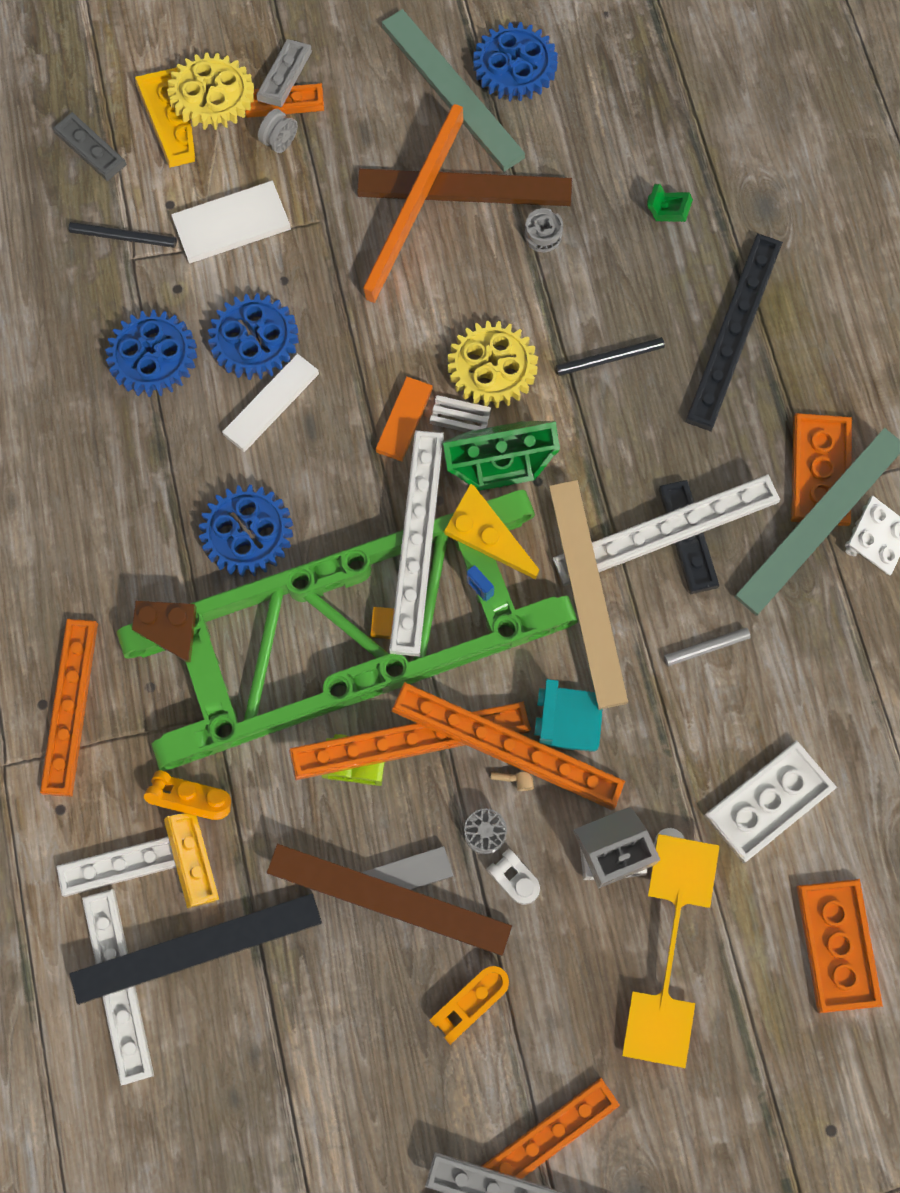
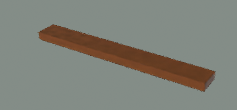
M359 168L358 197L407 199L420 171ZM438 172L425 200L571 206L572 178Z
M278 843L267 870L269 875L503 956L512 925Z

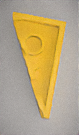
M470 484L444 530V535L536 580L539 568L476 487Z

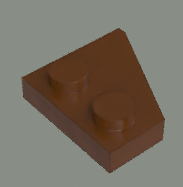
M135 601L132 630L143 638L154 642L162 649L180 657L183 661L191 662L197 607L195 604Z

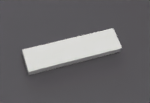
M297 354L223 430V435L245 452L319 375L318 369Z
M167 836L61 864L56 867L61 894L63 897L176 868V864Z

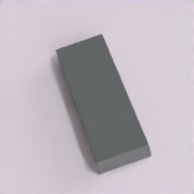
M73 112L53 127L54 133L106 181L127 165L125 159Z

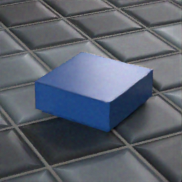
M475 565L467 571V583L483 601L489 600L494 595L493 584Z

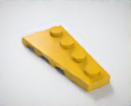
M177 67L135 77V84L169 168L195 162L191 119L183 122L182 115L177 116L175 108H171L168 97V80L172 79V71L178 72Z

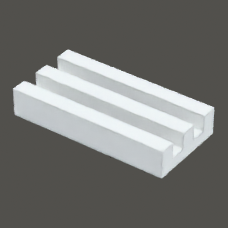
M437 395L433 413L430 417V424L463 432L487 428L491 407ZM438 415H447L455 417L456 419L468 420L482 424L481 426H477L473 424L438 417Z

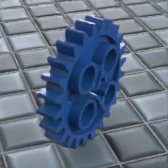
M509 22L508 29H504L501 24L498 25V32L489 29V37L481 36V43L476 44V52L473 54V70L476 71V80H481L482 88L489 86V94L498 91V99H501L504 94L508 95V101H511L513 96H517L518 100L522 101L525 94L529 99H532L533 91L541 95L542 87L549 88L550 80H554L555 72L557 71L558 53L554 52L555 44H549L550 37L544 36L541 38V29L535 33L532 32L533 25L523 29L522 22L519 23L517 28H514L513 24Z
M256 293L254 300H250L248 294H245L244 301L242 302L237 297H234L235 305L233 306L225 302L226 311L217 310L216 313L219 319H211L213 328L208 329L211 338L208 340L210 348H213L211 352L213 357L217 358L218 365H225L227 373L235 369L237 378H240L243 372H245L248 380H251L253 373H257L259 379H262L263 372L265 371L270 376H273L272 368L276 367L282 370L281 362L289 363L291 361L288 353L296 354V348L293 344L299 343L298 335H296L299 333L298 327L295 324L294 315H289V308L287 306L281 308L279 299L272 304L270 295L261 300L259 293ZM253 317H261L257 321H251ZM238 320H242L246 324L248 330L251 332L252 335H248L246 327L242 325ZM232 333H240L236 337H229ZM272 335L278 336V338L274 340H268V337ZM260 344L269 352L265 353L261 348ZM249 352H257L254 356H246Z
M152 310L150 317H146L144 311H141L139 319L130 315L131 323L128 324L121 321L122 330L113 329L116 338H108L111 347L105 349L109 357L106 359V362L111 367L109 371L113 377H116L117 383L119 385L124 384L128 392L134 388L136 395L139 396L145 390L148 397H151L153 390H157L160 396L163 395V388L173 392L172 384L176 383L182 386L180 378L182 376L190 378L187 368L193 369L196 367L192 360L198 357L196 350H194L197 348L196 342L192 339L191 330H187L184 321L179 323L176 315L169 319L167 312L164 311L158 317L156 311ZM158 333L154 338H148L149 335ZM131 351H137L134 355H127ZM170 351H177L172 356H166ZM148 369H155L151 374H145Z
M250 484L246 492L242 491L240 485H237L235 494L226 489L227 497L223 499L221 496L216 495L218 504L208 503L207 505L211 513H202L203 519L207 522L199 524L200 530L205 532L199 535L201 542L206 543L202 548L205 553H210L208 558L211 563L217 561L218 569L221 570L227 565V571L230 575L238 569L240 576L244 577L246 570L250 569L251 574L256 576V568L259 567L266 573V564L270 563L276 567L275 557L285 558L286 556L282 548L291 547L290 541L285 539L291 538L294 535L293 531L288 529L293 526L292 519L287 518L290 515L288 508L282 509L284 506L282 499L275 501L274 492L271 491L265 496L263 487H260L257 493L254 492ZM249 507L255 508L253 514L242 515L244 509ZM230 513H235L244 527L252 531L254 538L263 545L262 549H259L245 531H241L238 522L230 516ZM223 526H233L230 532L220 533V529ZM264 528L274 529L268 536L260 535ZM244 545L251 547L250 551L246 554L237 553L238 549Z

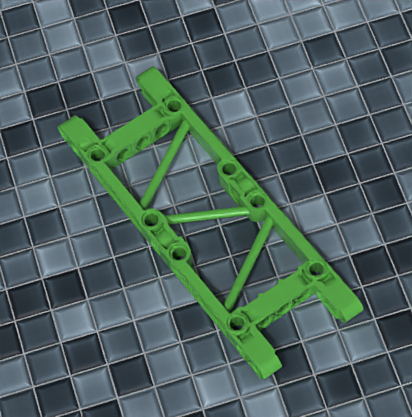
M526 490L514 491L487 501L509 531L521 527L523 523L535 516ZM454 513L434 520L432 544L435 543L427 585L420 657L414 656L411 662H408L403 655L389 654L321 598L324 596L323 593L342 586L348 588L364 582L371 575L372 564L401 555L403 530L190 603L195 604L197 607V620L194 627L191 662H186L204 720L165 733L162 738L151 743L158 768L165 771L401 688L404 682L412 684L567 629L578 623V618L569 596L559 598L553 596L515 610L496 560L454 540L457 551L462 553L466 574L475 565L494 586V595L487 601H483L476 593V600L483 607L486 626L490 634L426 656L447 540L450 538L444 535V530ZM353 561L364 563L362 568L357 570L349 567ZM304 579L308 581V585L303 589L294 587L295 583L299 580ZM289 593L298 602L310 603L376 658L328 676L324 681L323 693L257 716L283 595ZM270 600L244 721L239 722L227 692L229 691L218 665L220 664L219 659L210 641L211 635L206 622ZM133 623L117 631L124 658L130 659L139 656L145 658L165 651L154 642L136 634L132 630ZM507 626L514 631V634L510 637H504L499 634L498 630ZM391 666H400L403 669L401 675L393 677L387 673ZM337 685L347 688L346 693L340 697H335L331 694L332 689ZM222 726H232V732L229 736L224 738L218 736L219 729Z

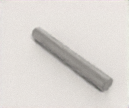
M743 628L664 655L665 663L667 666H671L751 638L748 628Z

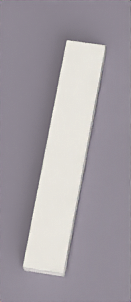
M111 889L83 897L82 900L95 963L99 964L128 954L115 890ZM132 987L103 997L120 1084L126 1085L153 1077L154 1072L136 988Z

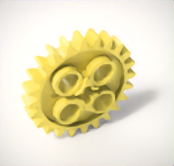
M205 53L204 59H200L196 54L195 61L192 62L186 58V66L178 64V72H171L172 79L168 80L169 89H167L171 108H175L177 116L182 115L183 122L192 119L193 127L197 126L200 122L203 129H206L208 124H212L214 130H217L219 123L228 128L227 121L230 120L237 124V116L245 118V110H251V102H254V84L252 83L251 74H247L245 66L239 68L238 60L230 63L228 55L221 60L219 53H216L214 58H210L209 54Z
M486 321V328H481L478 323H475L474 332L468 328L465 329L466 338L461 335L457 336L458 344H451L452 353L448 354V362L450 363L448 364V373H452L450 375V382L456 383L455 391L464 390L463 399L466 400L473 396L474 404L484 400V406L488 407L491 401L494 402L496 408H499L500 401L503 400L509 406L510 397L519 401L520 391L528 393V384L533 385L535 380L533 375H537L538 367L535 365L537 364L538 356L533 355L535 353V346H528L530 338L524 337L521 339V329L513 333L511 332L512 324L503 329L501 328V321L497 322L496 327H491V323ZM501 345L507 349L500 351L494 347ZM476 354L479 355L481 358L473 360L470 359L469 356ZM514 369L517 373L507 374L505 370ZM481 378H488L491 380V382L484 384L479 382L478 380Z

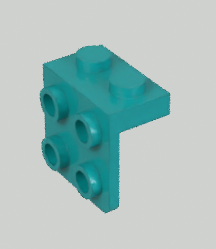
M546 679L545 688H539L537 706H543L542 718L536 717L534 735L540 736L539 743L554 748L589 752L597 751L600 745L603 709H598L595 692L558 688V680Z

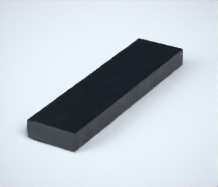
M688 480L659 487V493L666 514L694 503ZM702 532L676 542V550L690 595L717 589L719 582L704 533Z

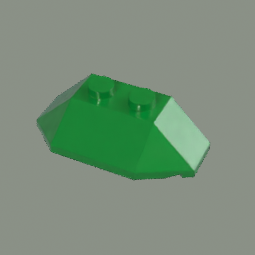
M521 421L468 431L442 442L447 471L467 484L474 485L478 491L534 481L553 456L560 450L556 421Z

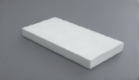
M273 181L171 214L189 264L291 230Z
M796 740L709 810L704 817L744 864L837 787Z

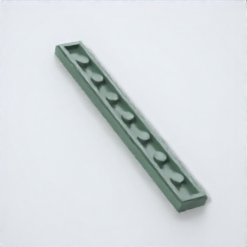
M403 9L382 21V28L448 107L451 109L454 104L463 107L464 126L503 172L525 159V152Z
M884 428L734 597L757 616L899 456L900 440Z

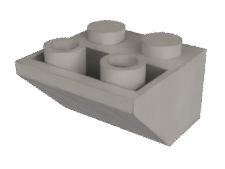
M631 806L573 830L598 889L655 866L660 861V857L646 827Z

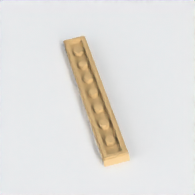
M578 480L549 486L598 709L628 704Z

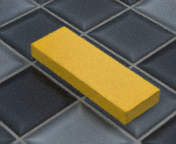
M187 813L167 816L164 822L187 908L219 900L197 816Z

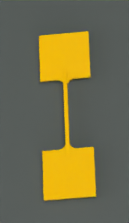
M658 834L656 851L660 861L655 866H652L648 896L669 900L675 907L663 988L657 995L632 991L622 1056L686 1068L695 1003L671 998L668 988L681 908L687 904L710 908L719 845Z

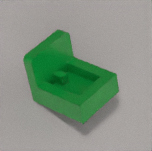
M654 184L652 193L649 194L647 199V206L656 221L686 222L693 198L690 192L665 193L661 184Z

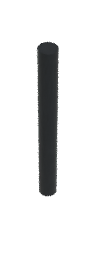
M70 222L68 227L69 233L171 248H175L177 243L176 237L76 222Z
M660 337L556 365V371L558 376L659 350L665 348L664 340Z

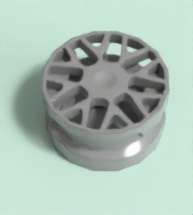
M274 109L262 121L258 131V140L266 146L271 145L272 150L282 153L291 145L298 128L297 121L293 118H287L286 114L281 110Z
M540 208L531 212L526 219L524 235L528 246L537 252L543 253L557 248L562 238L563 221L558 213H553L548 208Z
M487 808L476 810L470 814L465 822L464 836L466 843L472 850L486 855L496 852L504 844L507 826L501 814Z

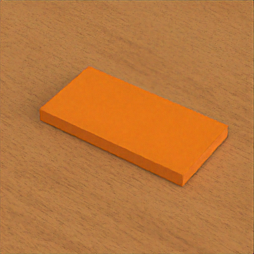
M795 413L793 417L791 522H801L852 465V417ZM851 510L839 522L838 526H849L851 524Z
M860 879L796 886L817 1012L827 1013L883 1007Z

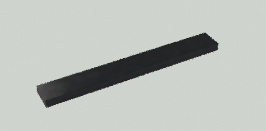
M757 233L685 423L712 432L782 246V241Z
M312 893L71 972L69 975L77 1005L321 925L322 921L314 895Z

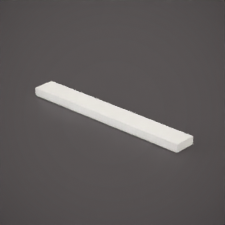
M415 430L390 654L420 657L443 448L442 442L444 438V433Z
M767 474L592 542L598 572L779 503L780 498L769 475ZM564 553L553 557L563 585L570 584Z

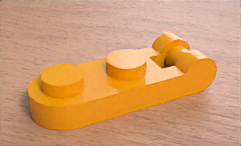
M162 770L154 773L151 780L152 786L147 788L143 796L149 804L211 820L223 819L231 810V797L226 791L171 777L169 773ZM163 790L170 791L171 793H165Z
M489 966L483 969L429 1020L435 1028L438 1026L446 1035L444 1039L450 1045L505 994L509 986L507 973L497 966ZM453 1011L462 1019L457 1026H454L448 1019V1016Z

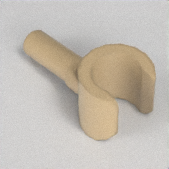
M527 772L516 774L491 773V779L516 782L517 791L534 789L533 778Z

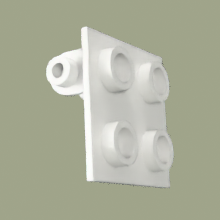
M871 496L867 505L862 508V516L860 520L856 521V527L852 529L853 534L850 540L845 544L847 548L845 552L850 556H856L857 553H860L890 576L900 557V516L877 498Z

